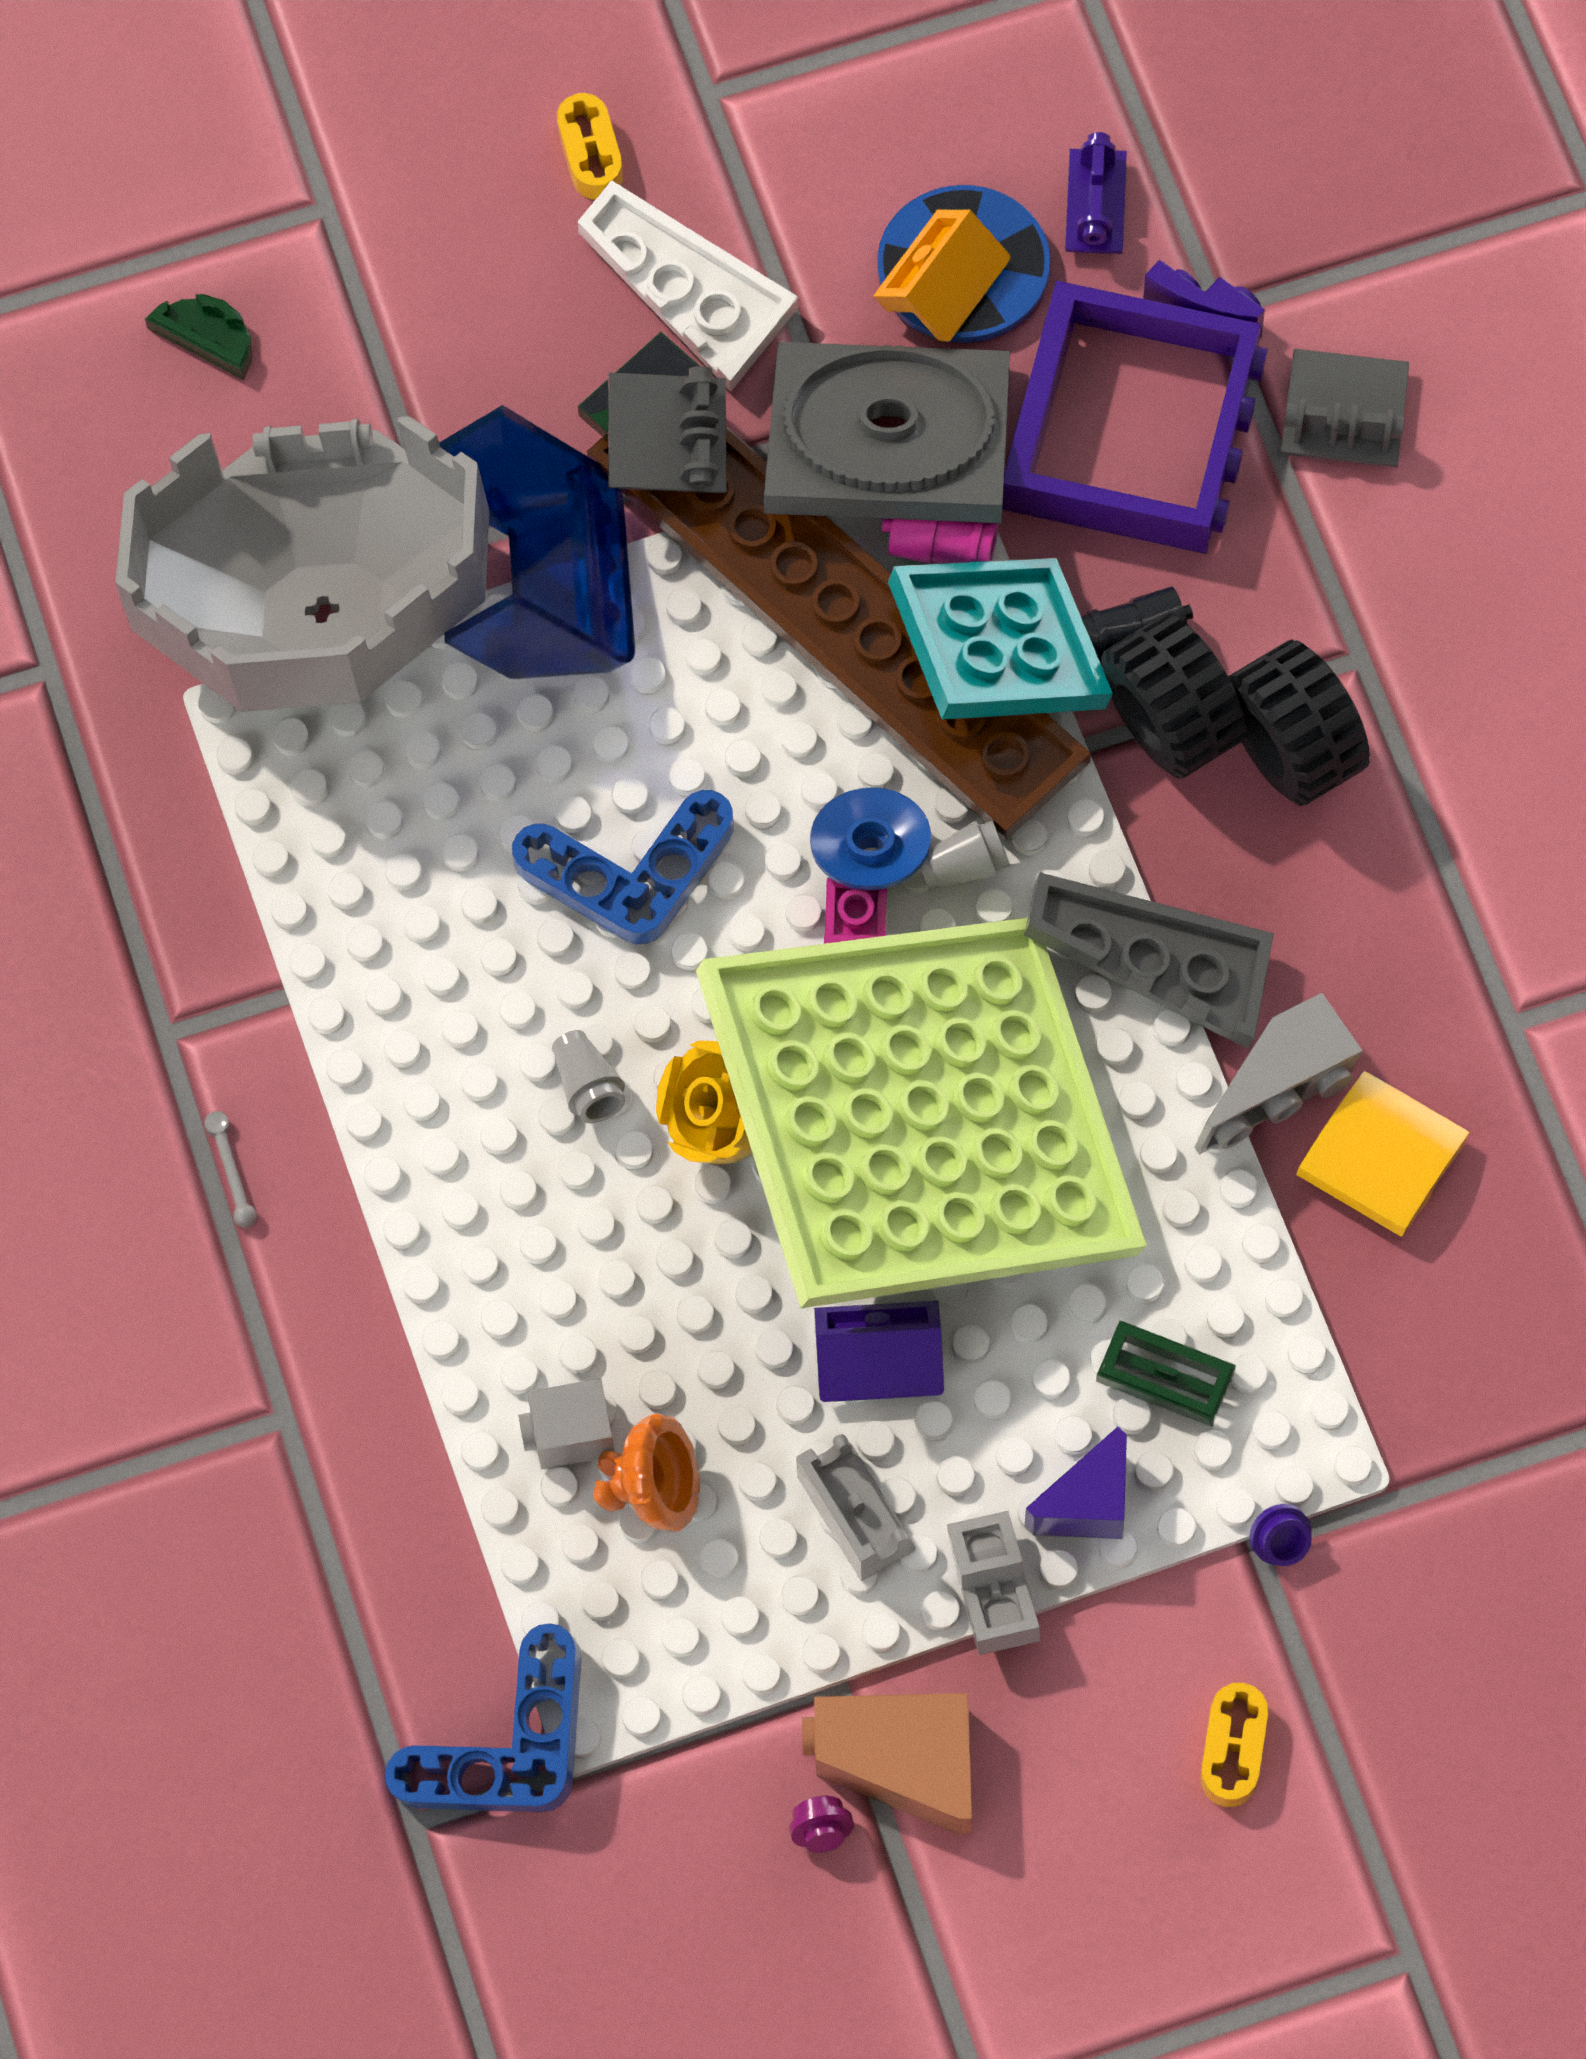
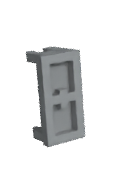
M840 1434L834 1437L832 1441L834 1445L826 1452L817 1456L816 1452L810 1448L796 1456L797 1478L859 1579L863 1581L916 1551V1547L852 1443L848 1441L844 1434Z

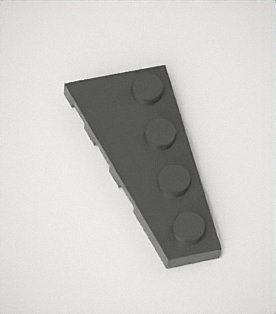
M1039 872L1034 884L1024 936L1247 1049L1250 1048L1255 1039L1274 933Z

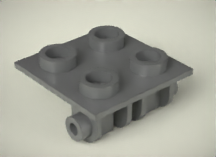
M1294 349L1281 454L1397 468L1404 424V407L1410 362Z
M706 366L691 367L689 369V376L609 373V488L726 493V378L712 377V368Z

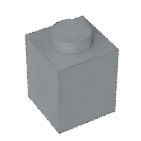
M601 1378L527 1391L530 1412L518 1414L524 1450L531 1451L537 1449L541 1470L596 1460L603 1451H614Z

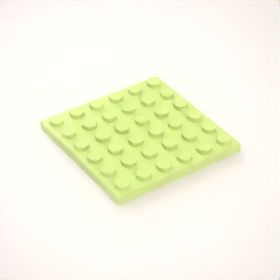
M1027 918L703 959L696 969L801 1309L1135 1257L1147 1246L1047 947L1024 936Z

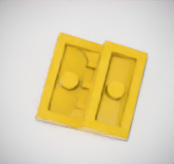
M1364 1070L1319 1134L1300 1164L1296 1175L1402 1237L1429 1201L1440 1178L1464 1147L1470 1132Z

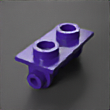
M1103 132L1089 134L1087 141L1082 144L1081 149H1070L1065 252L1123 254L1127 151L1116 150L1115 145L1110 142V136Z

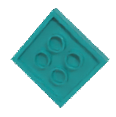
M1057 558L894 566L888 584L941 719L1106 709L1113 693Z

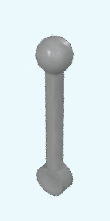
M215 1111L208 1114L205 1118V1128L208 1135L216 1140L236 1205L233 1220L239 1227L249 1228L255 1224L257 1212L255 1208L247 1203L228 1141L229 1120L223 1112Z

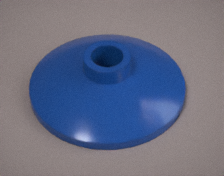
M859 788L835 797L819 811L811 827L810 846L816 864L830 879L854 889L879 890L904 882L922 867L931 847V830L925 813L907 796L884 788ZM867 848L879 849L876 851H864Z

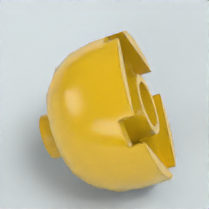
M698 1040L690 1044L689 1046L693 1048L689 1049L683 1057L674 1056L666 1065L657 1088L656 1114L659 1124L667 1125L669 1135L674 1141H667L673 1152L690 1162L729 1164L736 1163L753 1155L718 1041Z

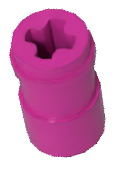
M885 518L882 524V532L890 533L888 555L928 564L933 562L948 564L992 561L999 523Z

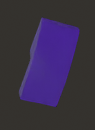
M1160 259L1145 274L1143 299L1261 324L1259 340L1262 338L1265 309L1261 307L1256 296L1246 288L1241 286L1234 287L1219 276L1204 292L1192 275L1181 269L1174 270Z

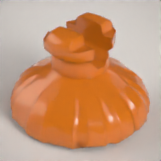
M662 1414L650 1415L642 1419L631 1429L624 1442L623 1454L605 1450L599 1456L597 1467L604 1474L612 1477L610 1481H596L593 1498L601 1508L613 1512L623 1509L626 1503H630L636 1515L649 1527L669 1532H679L691 1522L693 1515L696 1513L699 1500L697 1496L700 1492V1474L697 1471L699 1467L693 1444L682 1425L675 1418Z

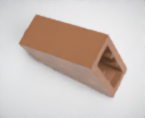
M968 1693L814 1697V1717H802L803 1756H815L817 1776L954 1833L972 1834Z

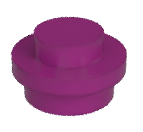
M817 1796L799 1803L793 1809V1821L789 1827L791 1839L796 1845L805 1847L812 1852H827L839 1847L843 1843L844 1838L853 1831L854 1822L851 1812L843 1808L842 1801L834 1796Z

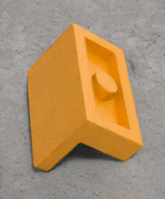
M937 210L873 297L887 312H913L938 341L948 342L953 338L1007 265L1010 255L971 210Z

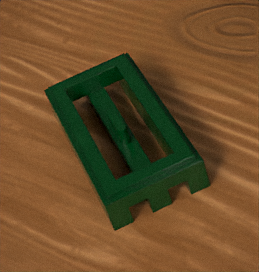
M1119 1320L1098 1370L1096 1382L1213 1427L1220 1405H1222L1226 1396L1227 1388L1235 1374L1236 1365ZM1125 1342L1214 1376L1217 1378L1215 1385L1181 1373L1161 1363H1156L1122 1350ZM1115 1364L1205 1398L1208 1402L1207 1404L1118 1370L1114 1368Z

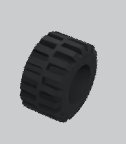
M1170 613L1161 615L1103 652V671L1113 693L1111 698L1120 716L1147 755L1172 776L1183 779L1245 740L1246 724L1243 709L1227 673L1204 640L1189 625L1175 615L1173 616Z
M1293 639L1287 640L1228 676L1238 695L1244 713L1246 738L1242 744L1267 781L1290 801L1300 806L1307 805L1364 771L1369 766L1370 751L1368 739L1354 702L1329 665L1302 642L1294 641Z

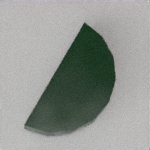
M196 294V299H182L170 305L168 301L163 302L145 318L147 329L244 380L252 362V341L241 314L226 301L205 294Z

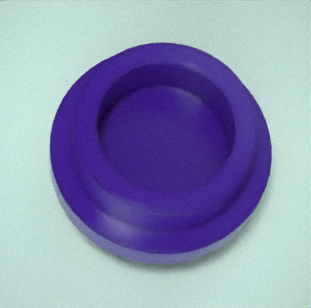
M1277 1504L1271 1506L1259 1514L1253 1522L1249 1536L1250 1545L1255 1554L1265 1563L1279 1566L1293 1565L1302 1560L1311 1547V1523L1308 1517L1294 1505Z

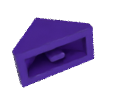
M1117 1426L1025 1509V1528L1032 1535L1122 1539L1125 1519L1127 1434Z

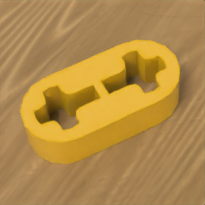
M577 93L567 97L560 104L557 111L560 141L571 179L577 192L586 198L596 200L611 180L620 186L623 182L620 151L608 110L603 101L597 96L588 93ZM586 115L588 122H591L592 136L583 138L578 123H575V117ZM597 155L600 167L605 170V176L594 178L592 171H589V156Z
M1244 1682L1231 1683L1222 1687L1215 1694L1210 1709L1200 1774L1201 1787L1205 1795L1213 1803L1223 1807H1237L1246 1803L1254 1794L1259 1779L1268 1719V1704L1264 1695L1255 1686ZM1234 1700L1247 1702V1712L1257 1715V1719H1246L1242 1738L1229 1737L1231 1716L1221 1713V1709H1232ZM1227 1751L1239 1753L1237 1771L1248 1778L1247 1781L1238 1780L1234 1790L1221 1788L1222 1779L1212 1775V1770H1223Z

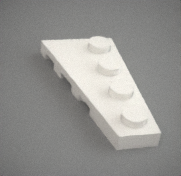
M612 180L578 220L579 234L707 367L712 368V373L717 378H726V387L730 392L799 308L798 296Z

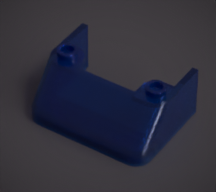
M504 405L440 441V447L455 457L462 452L478 463L489 507V526L509 537L512 594L444 632L445 643L509 679L610 673L631 662L635 656V636L624 498L619 489L609 488V477L595 460Z

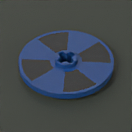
M954 185L926 192L902 207L887 225L879 244L877 270L880 286L937 210H971L1010 255L1007 265L949 342H979L998 337L1020 325L1033 313L1044 296L1048 285L1050 252L1046 236L1040 224L1022 204L1008 195L990 188L974 185ZM895 312L898 317L913 329L936 339L913 312Z

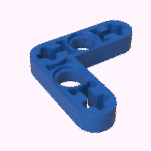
M700 790L690 794L682 802L632 873L555 827L544 823L529 825L516 834L512 843L514 866L518 875L526 882L621 939L635 945L648 944L657 940L665 932L729 842L734 831L733 809L729 800L716 791ZM711 811L717 812V824L719 826L715 827L714 825L707 824L697 836V850L689 842L697 829L695 814L706 817ZM545 844L549 845L552 860L564 867L561 880H556L559 878L557 865L547 859L540 858L535 864L530 863L529 847L540 850ZM678 854L685 857L691 867L684 877L677 880H668L657 872L658 862L667 855ZM586 871L598 872L607 881L605 889L593 897L579 895L573 889L572 884L579 874ZM650 885L657 892L650 903L652 920L640 918L635 924L630 923L628 908L631 907L639 910L644 906L650 897Z
M551 1623L536 1626L523 1638L519 1650L512 1748L421 1745L404 1747L393 1754L386 1766L385 1781L391 1794L406 1806L421 1809L547 1812L563 1805L570 1795L573 1784L582 1662L581 1649L575 1638L560 1625ZM549 1640H555L557 1646L566 1652L565 1658L555 1659L552 1666V1679L557 1685L565 1684L563 1691L548 1686L532 1688L534 1681L546 1685V1666L535 1656L537 1651L547 1650ZM544 1701L557 1702L562 1708L563 1715L561 1724L557 1729L548 1734H538L532 1731L529 1717L533 1708ZM420 1761L421 1766L428 1773L447 1774L450 1794L443 1795L446 1787L440 1781H421L417 1792L412 1793V1788L401 1780L403 1773L413 1772L415 1762ZM446 1761H451L450 1766H449V1769H448V1773H447L446 1767H445V1762H446ZM477 1762L491 1764L495 1771V1780L490 1790L478 1796L467 1794L462 1786V1778L466 1769ZM514 1763L511 1771L518 1777L537 1776L539 1766L545 1765L546 1770L557 1779L555 1784H549L544 1787L543 1796H537L536 1791L530 1785L510 1783L507 1764ZM509 1784L513 1793L512 1797H506Z

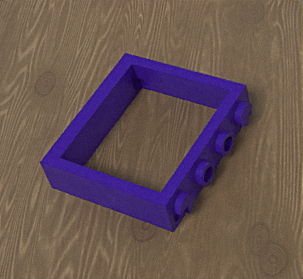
M1056 280L1004 472L1002 510L1207 554L1212 531L1222 533L1228 516L1230 500L1221 499L1225 482L1235 484L1240 469L1243 449L1234 448L1237 432L1248 433L1253 417L1256 399L1246 397L1250 381L1261 382L1264 373L1268 348L1259 346L1261 324ZM1075 323L1234 357L1196 508L1035 474Z

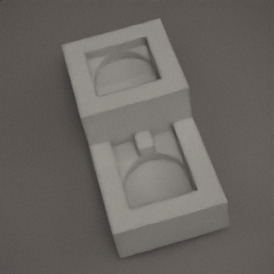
M1004 1511L947 1524L952 1554L978 1654L982 1655L1040 1642V1627L1025 1580L1023 1559L1009 1512Z

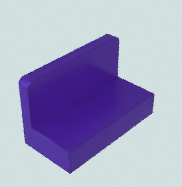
M938 1300L814 1308L819 1398L822 1402L939 1396L944 1393L942 1332Z

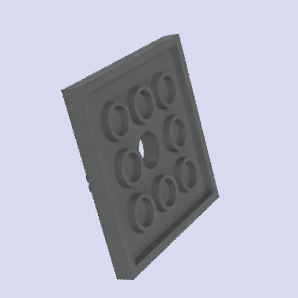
M778 342L764 489V514L1002 523L1010 351L922 348L901 345L872 346ZM884 416L898 417L905 420L906 423L894 428H884L873 424L871 421Z

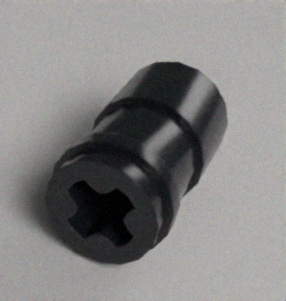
M1172 586L1131 598L1128 603L1100 611L1097 609L1087 611L1086 615L1081 616L1102 666V655L1105 650L1161 615L1170 613L1186 624L1187 620L1193 619L1194 616L1190 604L1182 606L1179 595Z

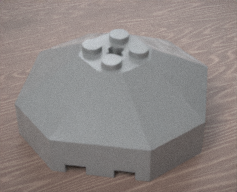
M410 416L398 417V425L404 448L378 430H372L371 424H360L359 419H351L348 422L319 424V435L304 436L302 426L278 428L266 426L263 429V433L253 434V447L224 470L221 469L211 433L199 434L169 457L172 467L171 472L153 486L141 479L124 493L115 583L130 629L241 712L362 702L485 601L489 507L478 463L462 452L454 457L443 450L439 445L437 435ZM330 604L331 610L338 612L329 614L327 622L317 623L315 616L310 615L317 613L319 605Z

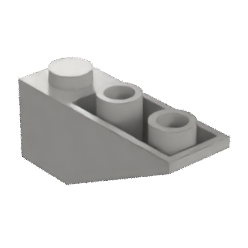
M1323 993L1272 1017L1207 1119L1194 1147L1199 1155L1219 1144L1222 1149L1231 1148L1248 1137L1253 1131L1254 1126L1268 1119L1274 1124L1282 1122L1295 1114L1302 1107L1303 1101L1319 1093L1322 1098L1333 1096L1352 1081L1353 1076L1351 1072L1363 1050Z

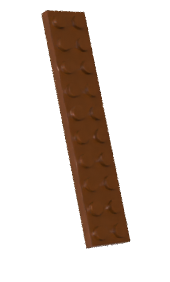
M727 426L726 493L619 489L983 821L989 822L993 820L998 834L1005 841L1090 763L1091 753L1047 713L941 719L889 587L888 580L891 573L827 516L764 514L767 462ZM602 437L587 450L588 462L609 480L608 441Z

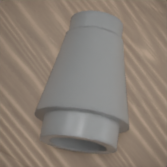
M975 820L932 847L920 870L928 889L932 890L937 887L997 877L998 873L996 870L1007 867L1010 863L993 820L978 825Z
M573 1030L558 1037L552 1045V1050L555 1054L570 1112L579 1115L585 1123H598L614 1116L625 1103V1096L623 1094L625 1088L624 1081L592 1042L588 1040L583 1031Z

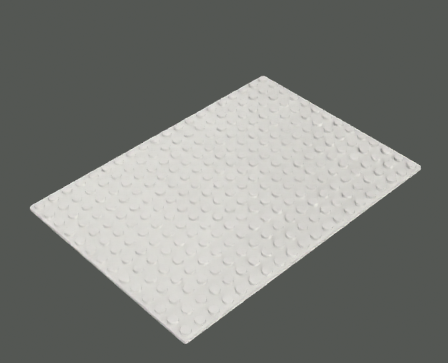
M827 516L889 573H892L894 566L928 565V563L888 555L890 533L882 532L884 518ZM665 531L486 590L485 601L362 702L241 712L204 684L191 687L184 693L183 700L518 1657L522 1640L526 1634L536 1626L547 1623L560 1625L575 1638L581 1649L582 1662L573 1778L974 1637L952 1554L947 1524L1004 1511L1009 1512L1023 1559L1025 1580L1035 1614L1037 1615L1249 1540L1250 1530L1255 1519L1271 1506L1277 1504L1294 1505L1309 1519L1380 1494L1388 1487L1389 1474L1249 1136L1228 1149H1222L1219 1144L1199 1155L1194 1148L1207 1119L1228 1088L1203 1026L1048 947L1047 950L1147 1245L1138 1256L801 1309L754 1156L751 1155L736 1163L712 1164L690 1162L673 1152L667 1141L674 1142L669 1135L667 1125L659 1124L656 1114L659 1082L666 1065L674 1056L683 1057L689 1049L693 1048L689 1046L690 1044L698 1040L717 1041L696 973V969L702 960L824 944L826 882L829 877L816 864L810 846L811 827L819 811L835 797L859 788L875 787L899 792L913 800L925 813L931 830L930 849L975 820L978 825L986 822ZM998 533L992 561L1010 560ZM1073 711L1047 713L1088 750ZM1090 756V763L1011 837L1005 841L999 835L1010 865L996 870L998 873L997 877L929 890L919 869L904 882L887 888L886 936L1028 918L1034 884L1039 872L1151 901L1092 757ZM700 790L716 791L729 800L733 809L734 831L729 842L665 932L657 940L648 944L635 945L621 939L526 882L518 875L514 866L512 843L516 834L529 825L544 823L555 827L632 873L682 802L690 794ZM711 811L706 817L695 814L697 829L689 842L697 850V836L707 824L714 825L715 827L719 826L717 824V812ZM545 844L540 850L529 847L530 863L535 864L540 858L547 859L557 865L559 878L556 880H561L564 867L552 860L549 845ZM867 848L864 851H876L879 849ZM670 854L658 862L656 870L663 878L677 880L689 872L691 865L685 857L678 854ZM586 871L575 878L572 886L579 895L593 897L605 889L607 881L598 872ZM650 885V897L644 906L639 910L631 907L628 908L630 923L635 924L640 918L652 920L650 903L657 892ZM569 1031H583L588 1040L592 1042L625 1083L623 1091L625 1103L614 1116L602 1122L585 1123L579 1115L571 1113L568 1108L552 1045L558 1037ZM938 1300L944 1372V1393L942 1395L822 1402L820 1400L814 1308ZM1119 1320L1236 1365L1235 1374L1227 1388L1226 1396L1222 1405H1220L1213 1427L1096 1382L1098 1370ZM1125 1342L1122 1350L1150 1361L1161 1363L1181 1373L1215 1385L1217 1378L1129 1343ZM1115 1364L1114 1368L1203 1403L1207 1404L1208 1402L1205 1398ZM601 1378L614 1452L623 1454L624 1442L629 1432L642 1419L653 1414H662L675 1418L682 1425L693 1444L699 1467L697 1470L700 1474V1492L697 1495L699 1500L696 1513L693 1515L691 1522L679 1532H669L649 1527L636 1515L630 1503H626L623 1509L613 1512L601 1508L593 1498L596 1481H610L612 1477L607 1476L597 1467L598 1459L541 1470L537 1449L531 1451L524 1450L518 1414L530 1412L527 1391ZM1119 1426L1127 1434L1123 1538L1032 1535L1025 1528L1026 1507ZM840 1434H844L848 1441L852 1443L916 1547V1551L863 1581L859 1579L797 1478L796 1456L810 1448L818 1456L829 1450L834 1445L832 1442L834 1437ZM549 1640L547 1650L537 1651L535 1658H538L546 1666V1685L534 1681L532 1688L548 1686L563 1691L565 1688V1684L557 1685L552 1679L554 1660L565 1658L566 1654L565 1651H562L557 1646L555 1640ZM544 1701L536 1705L545 1734L556 1730L561 1724L563 1717L560 1705L553 1701Z

